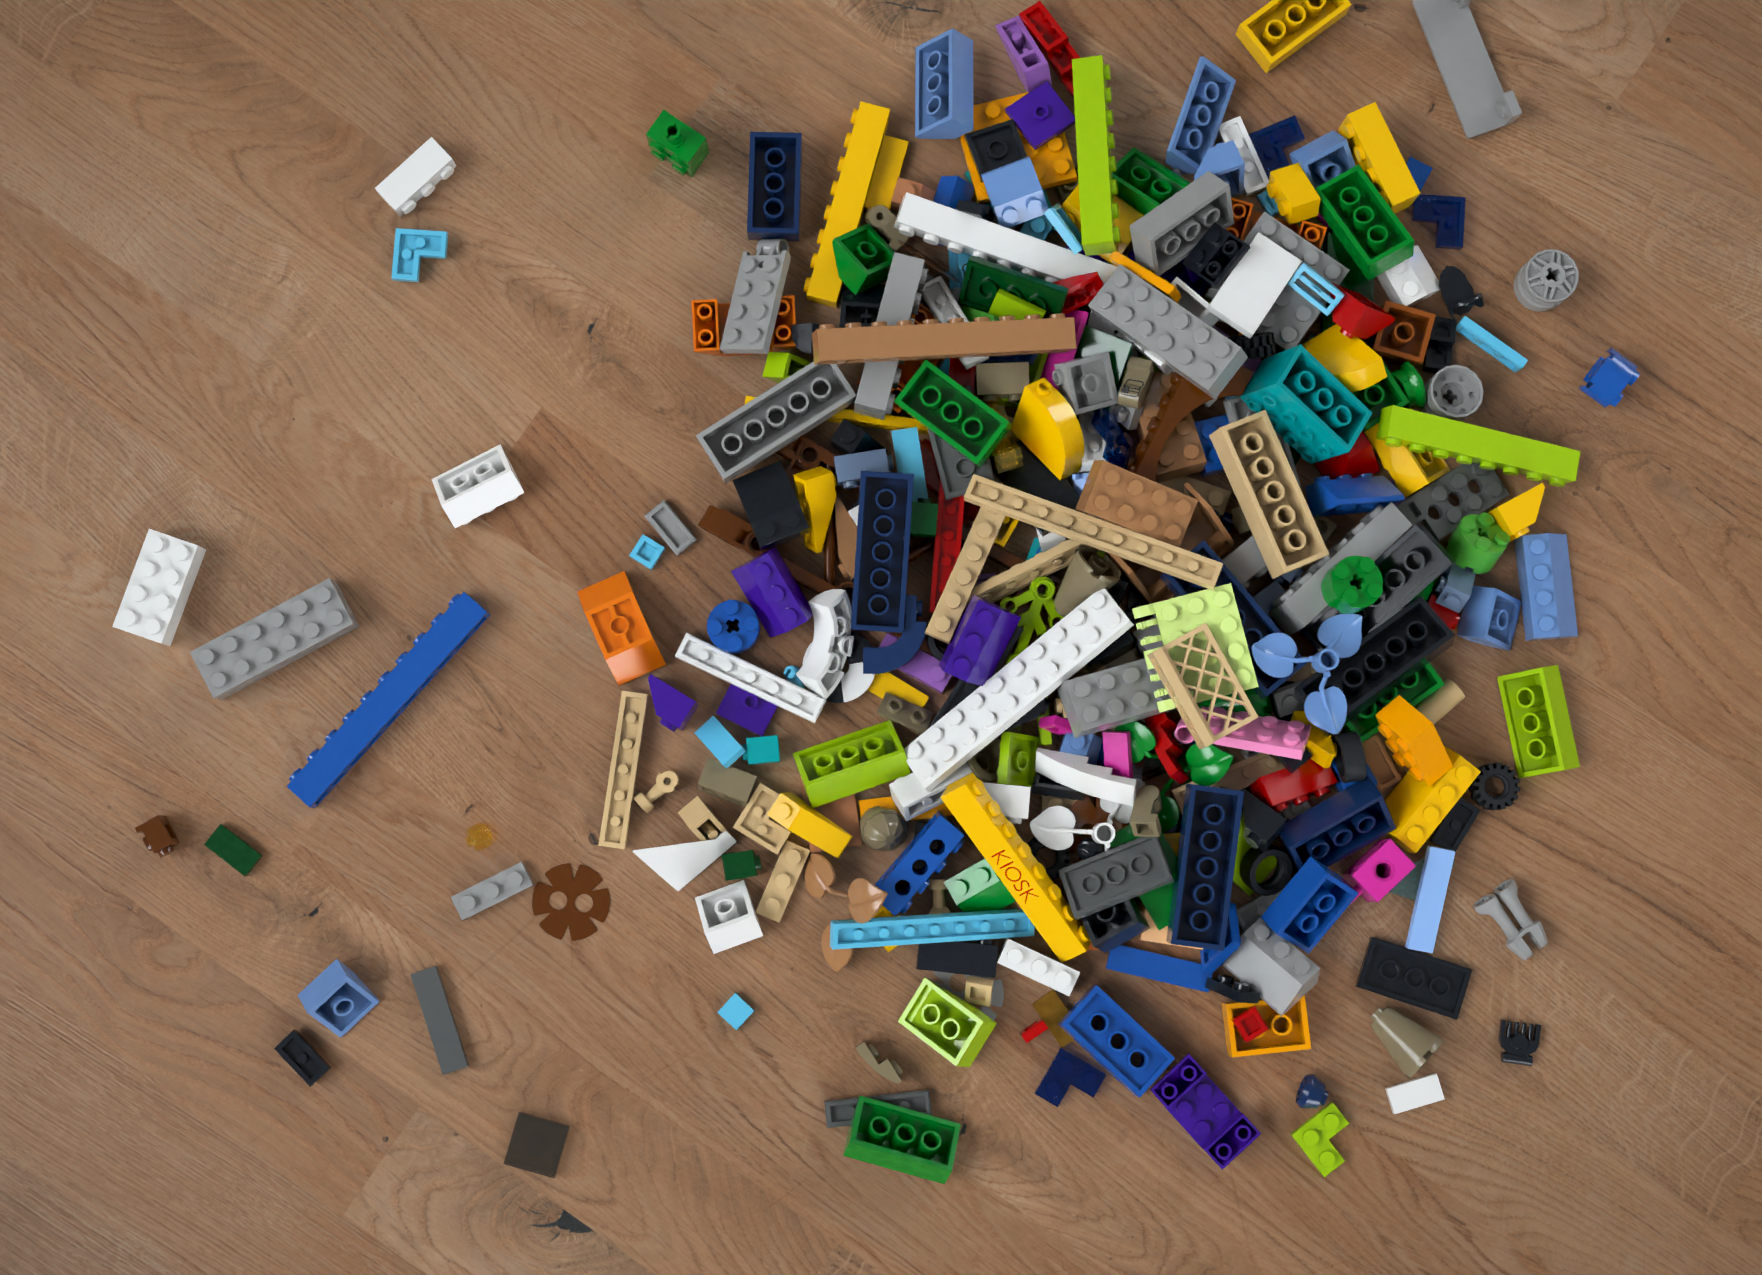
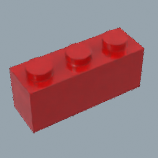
M1310 759L1292 774L1284 768L1259 777L1249 787L1255 797L1277 813L1286 810L1288 808L1287 805L1291 803L1299 806L1309 801L1310 796L1315 795L1316 798H1320L1331 792L1329 788L1337 783V779L1331 767L1323 768Z

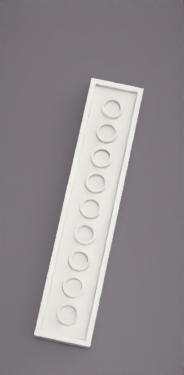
M1105 588L1093 593L988 679L983 686L977 688L904 748L907 764L926 791H932L1057 689L1064 681L1068 680L1134 626Z

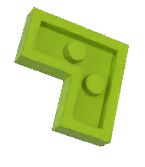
M1329 1102L1290 1133L1323 1177H1326L1345 1162L1329 1141L1330 1138L1349 1124L1333 1102Z

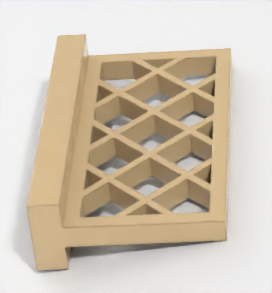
M1206 623L1147 655L1199 749L1206 748L1215 743V741L1258 718L1256 711ZM1201 631L1207 639L1205 650L1191 646L1194 635ZM1188 639L1187 645L1181 643ZM1174 646L1186 649L1182 663L1173 661L1167 650ZM1190 650L1204 654L1200 668L1186 665ZM1208 656L1219 660L1221 665L1218 674L1204 670ZM1185 669L1199 672L1195 687L1185 684L1183 680ZM1203 674L1217 678L1213 692L1200 688ZM1221 679L1229 681L1233 685L1232 697L1218 694ZM1189 689L1194 691L1193 696L1190 693ZM1198 692L1212 696L1209 710L1198 707L1196 703ZM1216 698L1230 701L1227 716L1213 712ZM1234 703L1243 705L1249 716L1243 720L1232 718ZM1211 716L1225 720L1223 731L1216 735L1213 734L1209 727ZM1230 721L1236 723V724H1234V725L1228 727Z

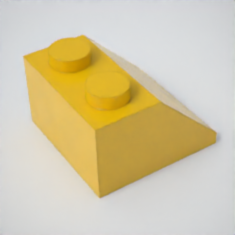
M1543 483L1488 512L1494 517L1495 522L1510 536V541L1530 531L1528 526L1536 522L1545 489Z

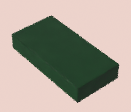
M223 824L217 827L204 844L243 876H248L263 857L261 853Z

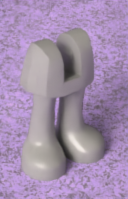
M1511 878L1495 887L1493 890L1495 894H1488L1477 900L1473 904V908L1480 915H1490L1506 935L1505 945L1515 955L1526 961L1533 953L1522 939L1523 935L1527 934L1539 949L1546 946L1548 940L1539 920L1532 921L1517 896L1518 886L1514 879ZM1498 898L1506 904L1521 927L1518 929L1515 927Z

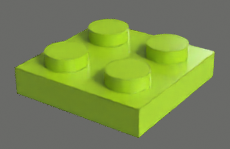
M1013 732L1002 733L999 744L1000 757L997 768V784L1025 786L1032 789L1036 775V750L1039 748L1040 737Z

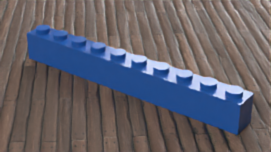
M465 592L461 595L459 593L456 594L448 603L450 606L444 614L439 613L432 620V627L426 634L424 632L419 634L413 642L415 646L408 653L405 651L398 657L395 662L397 666L391 672L386 671L379 678L377 688L373 692L369 690L361 698L360 702L362 704L357 710L354 711L352 709L342 720L344 724L338 730L334 729L326 736V744L320 750L318 748L315 749L308 756L307 761L309 762L303 769L298 768L290 776L289 780L291 782L286 787L308 807L316 808L490 617L491 614Z

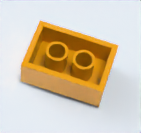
M1400 695L1375 715L1380 724L1378 726L1379 731L1387 738L1385 744L1394 753L1392 758L1400 767L1406 766L1411 776L1417 782L1422 780L1430 787L1453 768L1434 724Z
M1305 995L1283 1016L1279 1015L1261 998H1259V1003L1221 1002L1228 1056L1233 1058L1311 1049ZM1255 1006L1269 1030L1245 1043L1231 1019Z

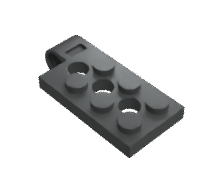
M1472 462V464H1461L1396 507L1411 522V527L1422 521L1430 534L1439 541L1453 532L1463 517L1471 514L1479 515L1510 494L1494 470L1482 469L1479 467L1480 464ZM1469 481H1474L1478 484V493H1473L1469 490ZM1449 494H1454L1458 497V506H1452L1449 503ZM1429 507H1434L1438 510V519L1435 520L1429 517Z

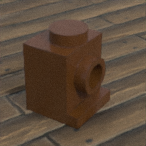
M157 815L135 828L137 833H144L143 841L148 850L158 853L160 858L175 851L173 847L180 843L166 816Z

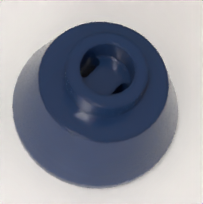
M1314 1074L1305 1075L1296 1095V1103L1299 1108L1317 1109L1319 1105L1323 1106L1328 1097L1325 1084Z

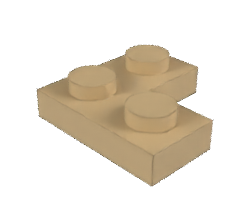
M760 783L733 828L778 855L791 832L769 819L770 816L767 814L779 794Z

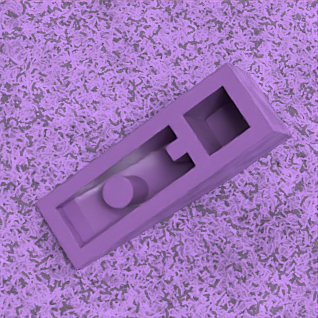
M1016 16L995 25L1014 69L1026 91L1030 93L1046 81L1052 85L1048 62L1020 17Z
M887 633L879 648L892 645L898 638ZM921 650L907 664L898 668L901 672L942 694L952 677L951 674L941 669L938 659Z

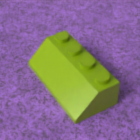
M1558 665L1498 676L1497 680L1518 778L1580 767Z
M891 720L792 753L812 808L911 774L909 765L906 762L905 750Z

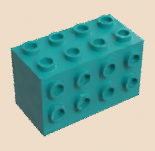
M1301 344L1264 358L1247 384L1242 396H1240L1250 410L1256 413L1266 410L1274 430L1310 464L1350 452L1372 415V412Z

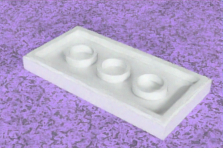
M1259 232L1249 245L1251 248L1232 270L1206 309L1249 339L1253 336L1301 263L1300 259Z

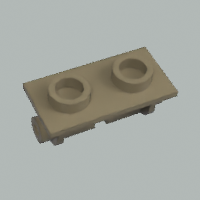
M887 692L877 710V714L881 715L880 718L883 719L884 717L895 723H900L902 726L916 731V734H919V732L924 733L927 730L933 712Z

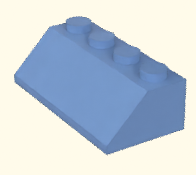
M953 28L915 48V137L918 139H956L973 131V40Z
M1204 56L1200 57L1166 153V164L1173 169L1178 168L1181 174H1196L1208 149L1213 147L1236 82L1233 77Z
M1544 533L1522 535L1514 539L1525 641L1578 637L1567 534Z

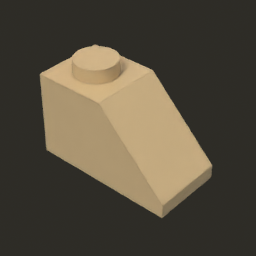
M698 796L678 812L690 830L701 841L716 839L724 831L730 834Z

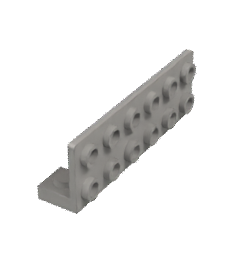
M1413 0V8L1466 138L1471 139L1514 123L1522 114L1513 90L1503 92L1470 11L1469 4L1472 0Z

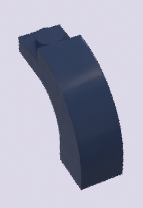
M906 595L905 628L901 637L895 643L881 648L863 647V674H880L896 670L907 664L918 653L926 637L925 631L928 622H917V617H922V601H918L917 595Z

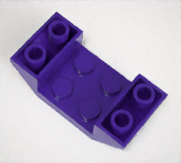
M1187 1054L1150 1088V1091L1223 1170L1261 1133L1206 1075L1207 1073L1191 1055Z

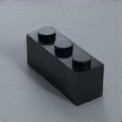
M991 939L977 940V943L954 941L918 944L916 969L995 978L998 946L993 945V940Z

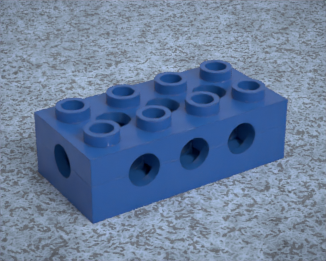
M939 810L875 883V886L888 893L882 905L894 916L899 912L904 914L913 903L911 901L913 895L916 892L921 894L930 883L929 877L933 872L938 874L947 864L946 857L951 851L955 854L965 842L963 841L965 836L963 831ZM935 839L943 841L942 846L938 849L929 847L930 843ZM921 859L926 862L925 866L921 869L912 867L916 860ZM899 880L909 882L908 886L904 889L897 888L895 884Z
M1092 985L1058 1023L1067 1034L1130 1093L1138 1098L1147 1091L1175 1059L1097 985ZM1096 1015L1102 1020V1026L1099 1030H1094L1091 1026V1020ZM1117 1033L1121 1037V1045L1115 1049L1111 1045V1037ZM1134 1052H1138L1141 1057V1061L1136 1067L1130 1062V1057Z

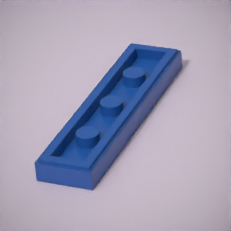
M1119 945L1109 951L1106 969L1207 993H1209V989L1205 988L1207 977H1212L1213 973L1203 972L1202 964Z

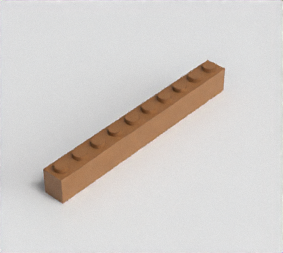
M1064 313L1051 314L1049 318L1040 319V315L1035 314L1026 315L1023 320H1015V316L999 317V321H990L989 317L974 318V322H964V318L949 319L948 323H939L938 319L923 320V324H913L912 320L898 321L897 325L887 326L885 321L871 323L869 327H861V323H847L845 328H835V324L819 325V329L812 332L814 365L1069 353L1077 349L1074 317L1065 318Z

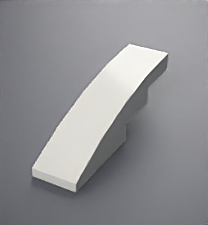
M1037 748L1036 772L1081 793L1133 806L1137 779L1112 775L1113 768L1088 764L1089 757Z

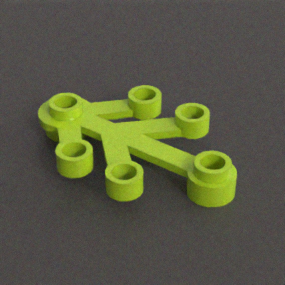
M1045 576L1036 577L1031 582L1028 591L1014 598L1005 597L1002 599L1000 606L1006 609V602H1013V607L1008 610L1013 613L1017 610L1018 606L1032 601L1029 610L1019 615L1021 619L1018 625H1023L1024 630L1019 636L1014 653L1007 656L1005 665L1028 647L1034 629L1037 636H1042L1047 632L1039 614L1042 605H1044L1049 615L1048 625L1051 628L1054 626V618L1059 617L1060 620L1064 618L1055 610L1052 599L1055 594V584L1050 578ZM1044 584L1046 589L1040 594L1038 587Z

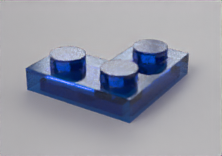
M1295 115L1248 134L1268 180L1270 171L1289 166L1283 149L1300 143L1305 139Z
M1420 194L1412 203L1411 221L1437 223L1435 248L1461 250L1464 240L1466 197Z
M1105 407L1097 409L1091 424L1106 441L1102 457L1107 462L1127 470L1134 446L1133 440L1127 432L1121 429L1116 417L1112 413H1109Z
M1060 1047L1034 1094L1058 1107L1070 1085H1073L1094 1098L1106 1074Z

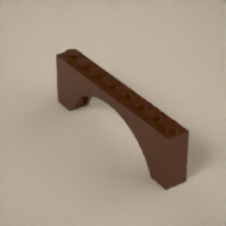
M1241 366L1217 398L1242 396L1253 372ZM1176 372L1173 373L1170 379L1172 385L1168 393H1165L1159 401L1158 406L1160 409L1157 415L1153 416L1148 423L1147 430L1149 432L1145 440H1141L1136 448L1135 453L1137 456L1134 462L1130 463L1126 470L1156 482L1159 457L1170 433L1193 409L1213 400L1212 397Z

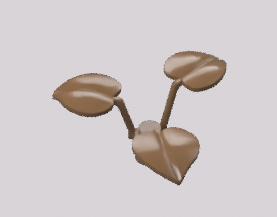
M818 853L810 854L804 874L808 892L816 898L824 897L826 892L847 897L850 900L849 910L853 917L851 919L858 923L870 921L881 908L888 893L865 878L855 879L851 883L848 893L834 890L831 887L836 878L833 866L822 855ZM830 924L825 928L821 939L823 955L829 966L834 971L840 972L850 961L854 948L832 950L830 947Z

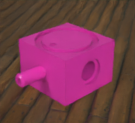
M1379 839L1342 874L1359 893L1351 904L1360 895L1367 902H1379L1416 867L1391 839ZM1377 865L1381 867L1380 876L1376 874Z

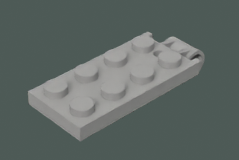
M785 239L759 240L756 255H750L748 251H743L720 345V350L724 354H768L791 259L789 245Z

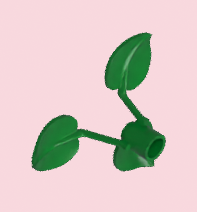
M1134 721L1115 727V731H1130L1132 763L1140 762L1145 755L1148 758H1159L1157 753L1149 752L1156 746V738L1146 725ZM1195 743L1188 751H1184L1176 759L1185 773L1191 770L1193 782L1202 786H1210L1218 782L1227 773L1234 755L1221 750L1213 744L1199 749ZM1172 778L1160 792L1163 808L1158 814L1162 833L1172 829L1180 818L1178 803L1172 797L1165 796L1166 791L1175 782Z

